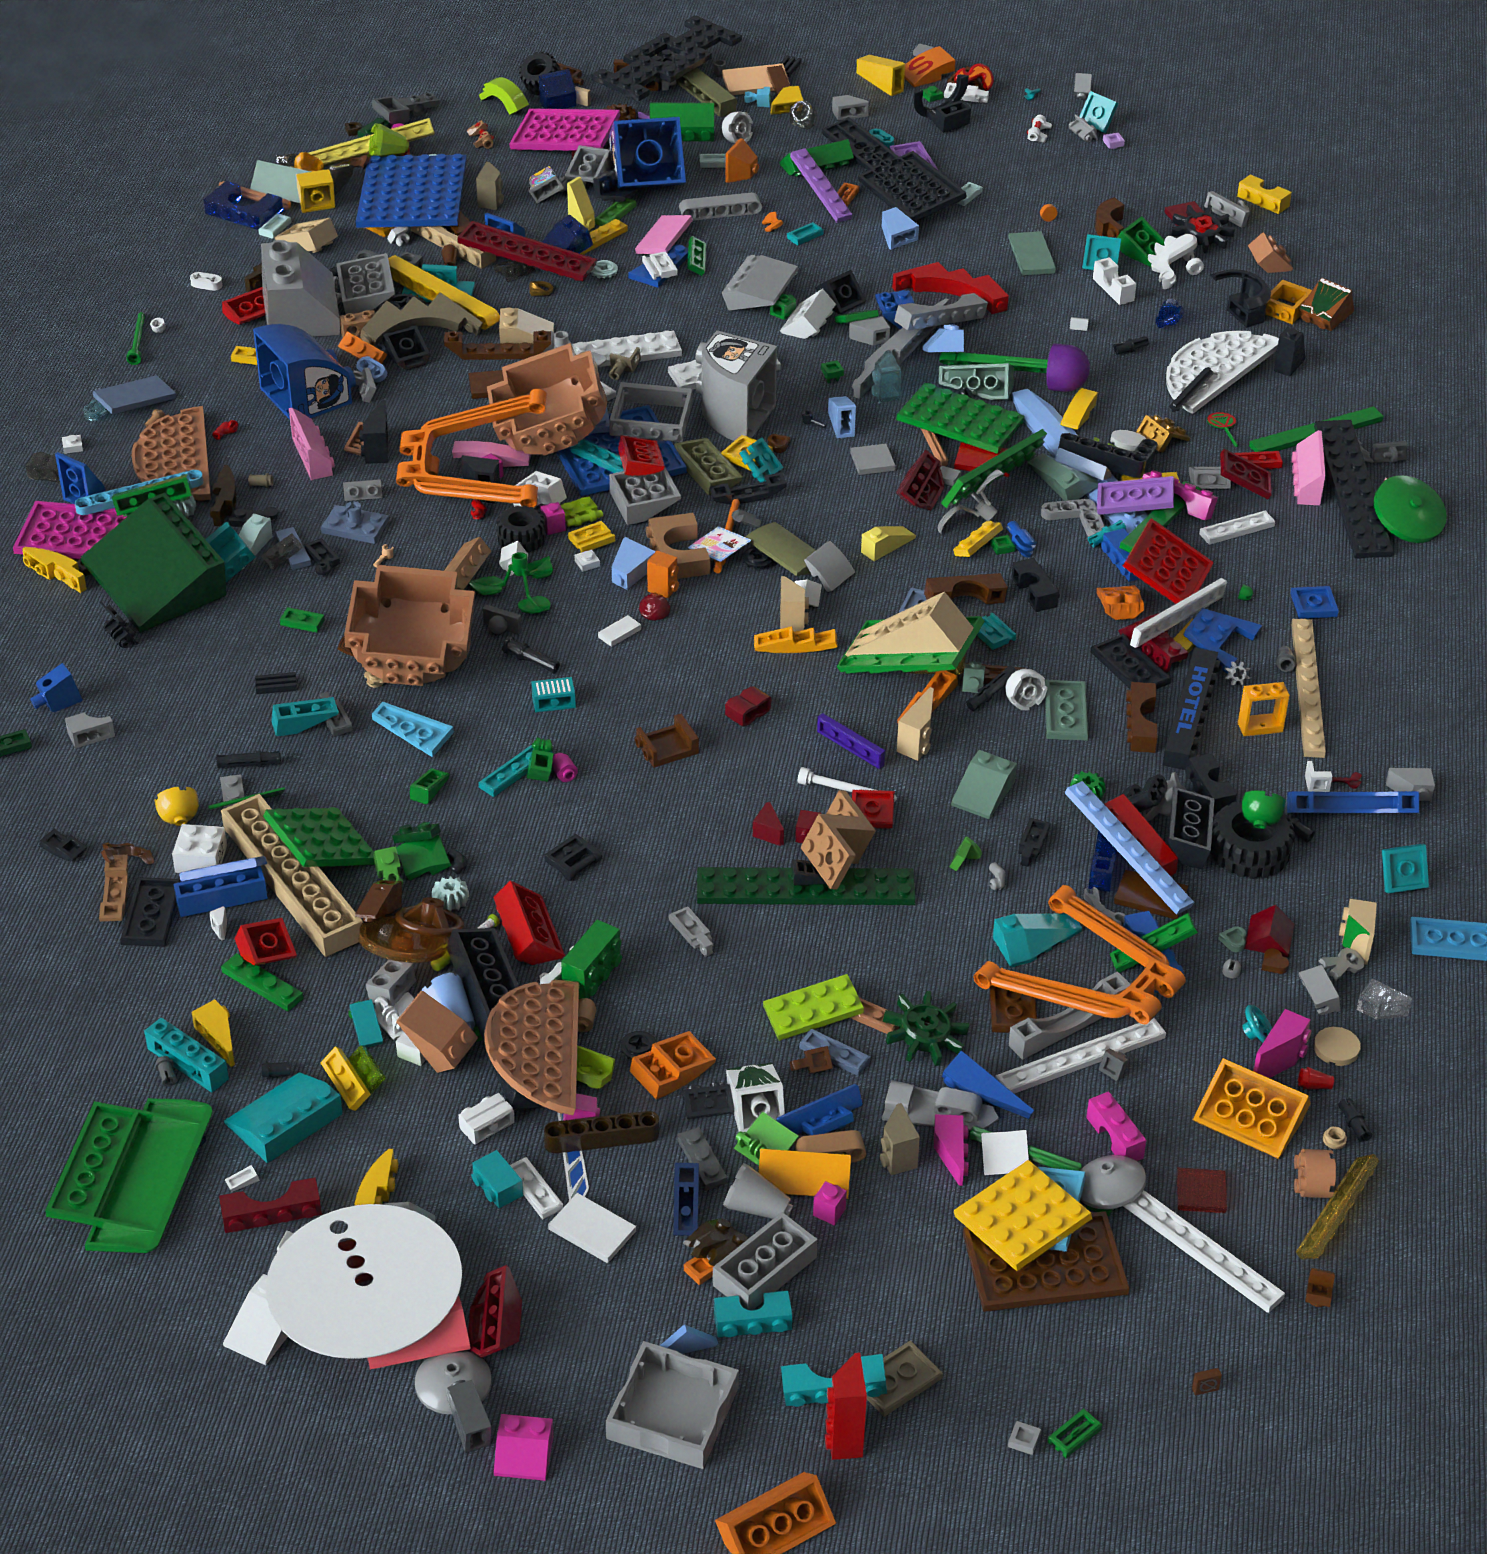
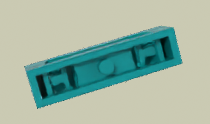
M163 1018L158 1019L144 1030L148 1050L158 1057L168 1056L173 1060V1067L211 1093L229 1080L226 1060Z

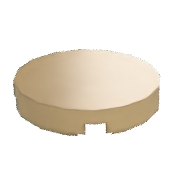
M1328 1027L1319 1031L1316 1035L1314 1051L1326 1063H1336L1335 1065L1337 1066L1349 1065L1356 1061L1360 1053V1041L1355 1034L1347 1029Z

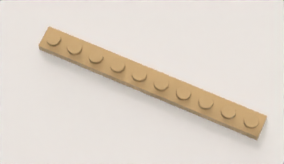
M1292 619L1291 626L1294 657L1296 658L1295 669L1304 757L1325 758L1326 750L1312 620Z

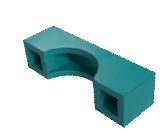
M883 1354L861 1356L867 1396L878 1397L882 1394H887ZM806 1363L781 1366L786 1406L799 1407L808 1403H828L827 1388L832 1387V1378L818 1376L810 1370Z

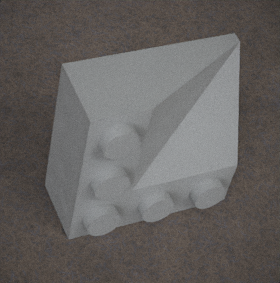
M666 468L654 474L641 476L625 475L624 471L609 474L610 493L627 525L644 522L681 499V495Z

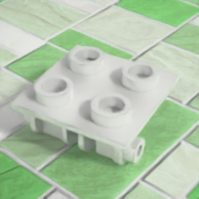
M409 992L405 993L394 1006H388V1000L384 997H378L375 1000V1012L378 1023L393 1040L399 1038L403 1033V1030L396 1021L414 1000Z

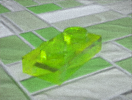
M360 1045L348 1058L370 1094L386 1079L366 1047Z

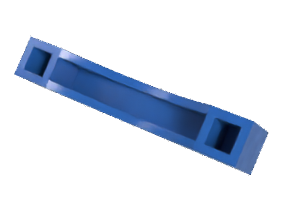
M1419 791L1287 792V813H1419Z

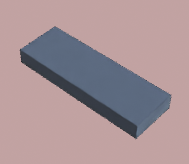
M294 527L275 531L276 538L292 570L311 566V560Z
M813 1029L799 1043V1048L804 1051L828 1046L832 1064L857 1076L861 1074L870 1062L869 1055Z

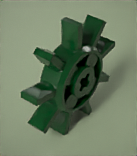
M926 991L922 1004L913 1006L904 994H900L897 1005L903 1010L904 1015L885 1010L882 1022L900 1027L899 1030L888 1032L886 1037L887 1045L904 1040L910 1046L907 1051V1061L911 1062L919 1050L930 1052L935 1066H940L942 1059L941 1048L946 1047L957 1055L960 1051H963L964 1044L950 1035H967L969 1023L950 1021L949 1017L956 1010L957 1004L955 1002L941 1010L931 1005V991Z

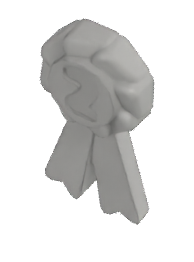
M1351 948L1342 949L1338 957H1322L1319 960L1324 969L1333 968L1328 975L1332 976L1335 981L1345 971L1357 973L1364 967V959L1357 951Z

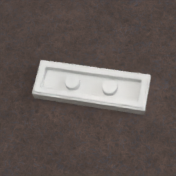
M527 1157L510 1165L523 1180V1195L542 1220L563 1209V1203Z

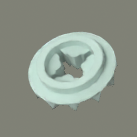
M608 260L597 261L596 266L591 271L592 276L604 279L606 277L611 278L616 275L618 267L614 262Z

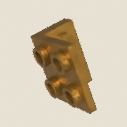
M1145 415L1136 433L1143 435L1146 439L1156 441L1158 443L1157 451L1162 453L1172 437L1186 441L1190 440V437L1186 435V430L1178 426L1176 427L1174 425L1175 422L1167 417L1163 419L1158 415Z

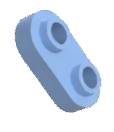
M365 356L358 360L356 364L358 371L362 372L364 368H370L374 382H381L387 377L386 368L373 358Z

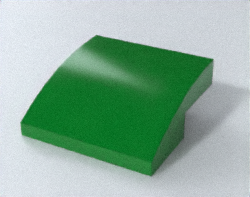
M436 835L433 839L406 842L396 847L405 874L410 881L428 871L433 876L451 866L439 835Z

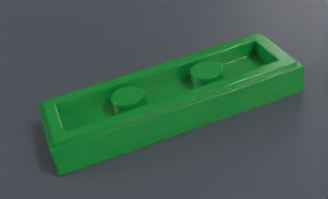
M692 236L689 240L687 269L703 276L706 263V243Z

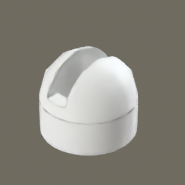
M155 318L150 323L155 333H162L166 329L162 318Z

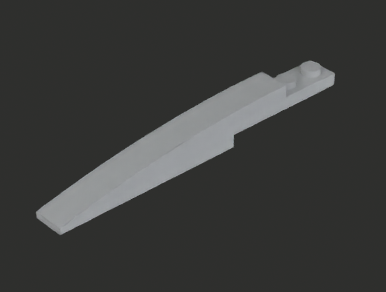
M945 298L934 306L949 305V299ZM936 326L906 330L903 327L865 361L864 371L853 382V397L860 399L893 363L900 365Z

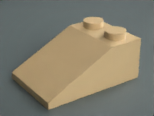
M331 218L297 223L277 235L275 239L297 242L305 250L315 253L322 250V246L333 243L332 240L338 237Z
M508 307L500 309V343H533L534 331L554 332V323L518 308Z
M929 687L898 721L897 752L917 761L923 755H926L930 749L929 739L932 731L931 719L934 691L932 687Z

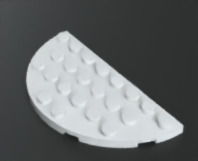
M1226 331L1213 333L1211 337L1202 340L1200 338L1195 339L1179 349L1171 358V363L1167 367L1166 372L1168 391L1175 400L1204 368L1210 367L1213 375L1182 407L1193 414L1276 352L1279 338L1268 334H1263V336L1253 335L1251 331Z

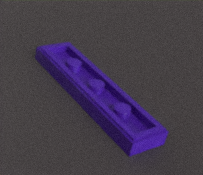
M824 713L818 716V733L876 768L881 769L884 767V749Z

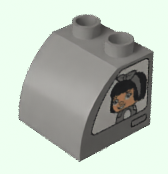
M716 331L707 343L701 342L696 352V363L702 364V372L699 374L696 382V393L702 394L703 416L715 431L730 440L735 441L741 435L753 438L776 406L777 346Z

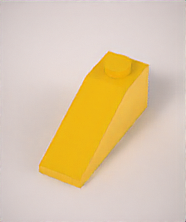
M214 999L192 1011L194 1028L226 1060V1063L232 1067L235 1063L228 1020L230 1014L224 1005L221 1006Z

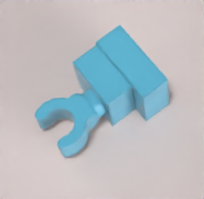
M770 87L757 89V94L749 91L745 92V102L750 103L757 100V107H770Z

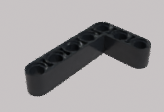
M1062 433L1058 449L1062 448L1104 465L1110 471L1134 478H1142L1154 462L1158 443L1151 439H1143L1135 451L1132 452L1071 433Z

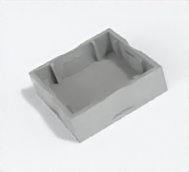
M643 1341L630 1368L628 1380L619 1392L606 1419V1439L704 1469L738 1391L739 1370L708 1360L691 1358L678 1351Z

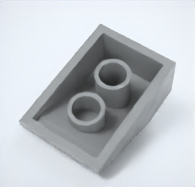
M579 145L565 173V179L573 180L579 176L582 181L593 183V178L610 170L612 166L610 150Z

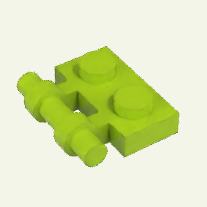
M590 496L560 505L565 512L567 527L581 526L584 522L597 521V518L603 517L602 510L597 509V505Z

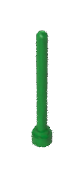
M143 312L138 314L132 349L127 353L126 359L131 365H137L141 362L142 355L139 347L145 319Z

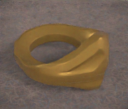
M530 282L531 296H545L553 292V286L548 282ZM539 286L547 287L549 290L545 291Z

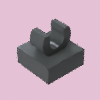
M1109 1048L1103 1055L1099 1070L1112 1079L1119 1081L1122 1079L1126 1069L1128 1056L1120 1051L1115 1052Z

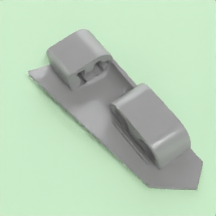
M891 1080L885 1100V1110L882 1115V1120L888 1121L896 1105L902 1103L911 1122L916 1125L934 1127L935 1114L963 1115V1125H968V1131H971L973 1126L985 1129L999 1120L993 1106L982 1104V1098L977 1094L948 1087L941 1088L938 1092Z

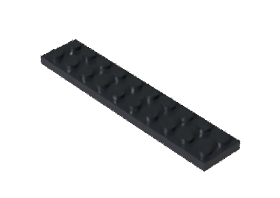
M1352 420L1315 421V432L1322 431L1324 461L1354 558L1392 557L1393 548L1387 530L1379 520L1374 508L1375 492Z

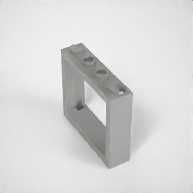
M621 382L609 420L610 435L683 442L693 404V389ZM625 402L684 407L679 425L620 419Z

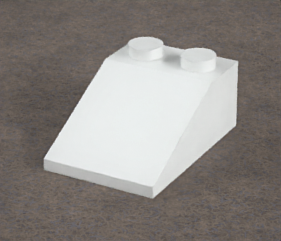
M265 1274L260 1277L249 1291L223 1342L225 1347L264 1365L270 1361L288 1337L276 1324L269 1310L266 1297L267 1275Z

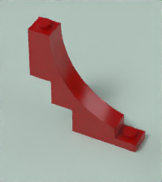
M939 262L893 274L892 288L895 292L911 288L914 292H939L960 297L965 294L975 293L988 302L986 309L991 314L1008 310L1009 295L989 275L973 279L964 268L948 272Z

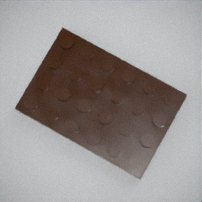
M1106 1211L1091 1213L1092 1220L1071 1233L1067 1251L1048 1249L1018 1271L1011 1267L967 1227L963 1228V1236L983 1312L1129 1295V1285Z

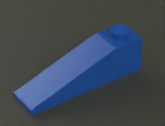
M960 1051L943 1071V1081L949 1088L977 1094L982 1098V1101L1030 1119L1034 1112L1030 1106L963 1051Z

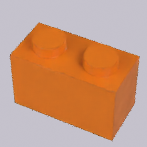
M656 551L647 561L648 592H656L665 598H669L673 592L677 591L679 587V582L677 581L679 571L677 557Z

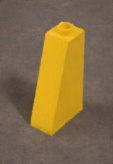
M873 55L857 59V74L890 96L904 92L905 63Z

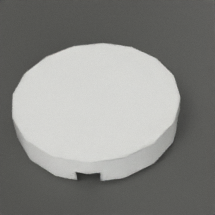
M1116 430L1112 432L1110 441L1118 448L1133 452L1140 442L1146 438L1133 431Z

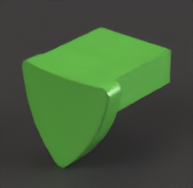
M965 837L949 867L957 871L965 858L980 859L982 855L981 849L973 840Z

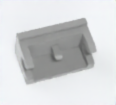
M1322 965L1299 972L1302 984L1310 994L1315 1007L1321 1008L1326 1006L1323 1009L1317 1010L1319 1015L1340 1011L1339 995Z

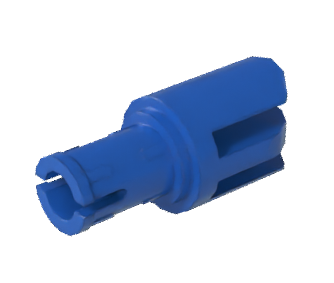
M1010 521L1006 528L1012 535V542L1024 557H1030L1037 542L1026 529H1021L1016 521Z

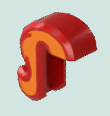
M975 64L968 72H966V68H961L954 76L955 83H957V75L959 74L968 75V83L980 78L985 91L991 89L994 83L991 70L984 64Z

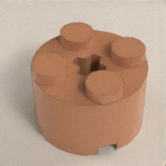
M1302 1149L1299 1155H1295L1294 1168L1298 1169V1179L1294 1181L1295 1193H1300L1301 1197H1333L1334 1192H1329L1330 1186H1335L1336 1163L1335 1159L1330 1158V1155L1334 1154L1332 1150Z

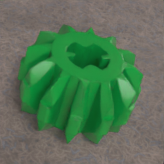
M1081 771L1080 774L1074 775L1070 786L1083 781L1099 800H1102L1106 791L1103 777H1099L1098 773L1092 774L1090 771L1088 773Z

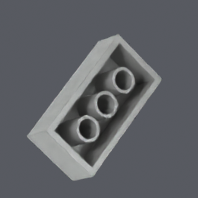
M781 1212L713 1267V1286L726 1297L739 1296V1301L743 1308L754 1310L763 1302V1293L776 1292L817 1258V1238Z

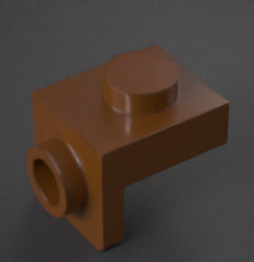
M1311 1268L1305 1302L1315 1307H1330L1335 1273Z

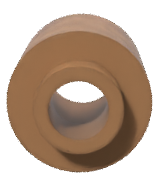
M588 998L578 1000V1032H588L593 1028L596 1007L595 1003Z

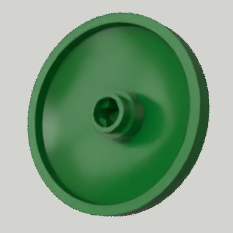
M1404 475L1390 477L1380 485L1375 493L1374 508L1379 520L1388 531L1400 539L1413 543H1425L1436 538L1445 527L1447 515L1442 499L1433 488L1417 478Z

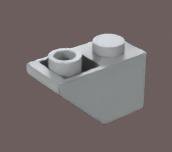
M883 316L850 322L849 338L870 345L883 344L890 338V327Z

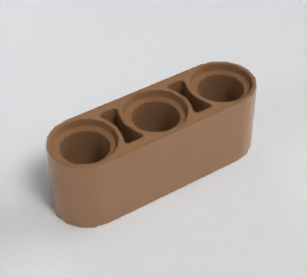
M856 1130L803 1136L797 1139L794 1144L796 1151L851 1155V1163L861 1161L866 1157L862 1135Z

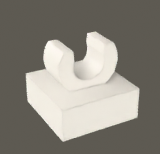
M396 227L392 229L387 238L391 244L396 242L398 246H401L403 243L401 239L408 243L410 237L406 232L409 228Z

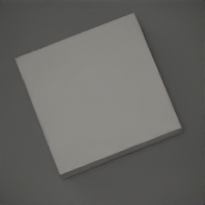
M887 444L850 448V454L859 475L895 471V463Z

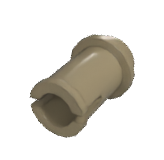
M269 473L265 475L250 474L248 478L249 486H265L269 488L273 486V475H269Z

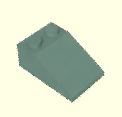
M978 750L969 763L952 799L951 806L990 819L1015 783L1017 763Z

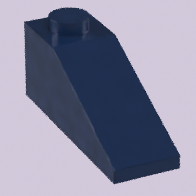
M675 1163L673 1236H690L698 1229L699 1163Z

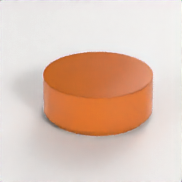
M1046 204L1041 208L1040 216L1044 221L1050 222L1056 218L1057 209L1052 204Z

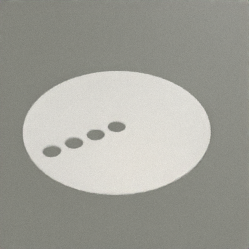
M356 1205L324 1214L310 1221L288 1238L276 1253L268 1271L266 1281L267 1303L271 1315L280 1329L290 1339L311 1351L338 1358L360 1359L376 1357L414 1344L432 1332L445 1319L454 1306L460 1291L462 1266L457 1248L449 1235L426 1216L392 1205ZM336 1221H344L348 1224V1229L344 1233L335 1234L330 1231V1226ZM345 1238H352L356 1241V1247L350 1251L340 1250L338 1244ZM351 1256H362L365 1259L363 1266L356 1269L347 1266L346 1262ZM361 1273H369L373 1276V1281L367 1286H359L355 1283V1278Z

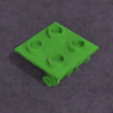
M762 1112L747 1132L740 1131L736 1135L738 1143L734 1149L759 1166L760 1149L789 1150L799 1136Z

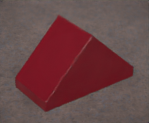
M766 802L753 820V837L781 846L784 845V828L771 803Z

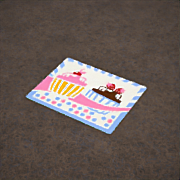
M716 527L688 548L706 547L709 557L721 562L749 543L751 539L724 528Z

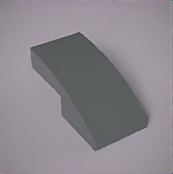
M740 509L732 512V518L735 521L753 528H759L761 520L757 519L756 515Z

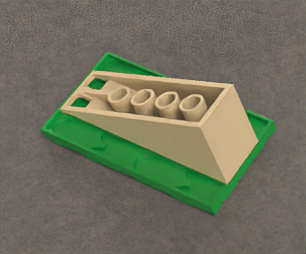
M943 592L887 619L866 620L836 667L840 672H845L846 674L867 671L870 673H881L899 670L903 672L953 670L958 667L985 621L981 616L965 617L949 596Z

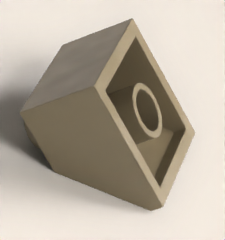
M486 161L476 178L478 207L497 210L504 200V195L501 194L503 180H501L500 172L490 162Z
M902 1103L897 1104L884 1126V1136L881 1138L883 1151L880 1154V1160L883 1167H887L891 1175L918 1167L920 1136Z

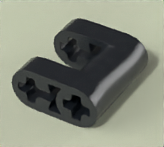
M1157 774L1147 780L1143 789L1139 785L1134 784L1125 788L1122 794L1129 799L1139 812H1143L1160 804L1168 785L1166 779L1162 775Z

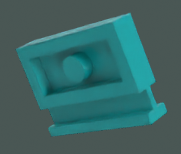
M990 613L989 617H982L985 622L977 636L992 650L1008 644L1010 640H1016V633L994 613Z

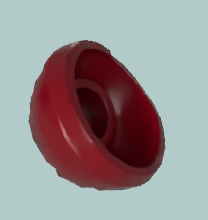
M655 592L646 595L640 601L639 611L645 619L659 620L669 615L670 605L663 595Z

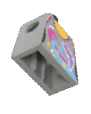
M550 166L540 169L529 178L528 191L536 203L543 201L564 188Z

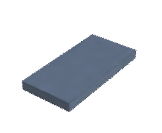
M156 375L93 391V397L111 414H116L175 399L176 393Z

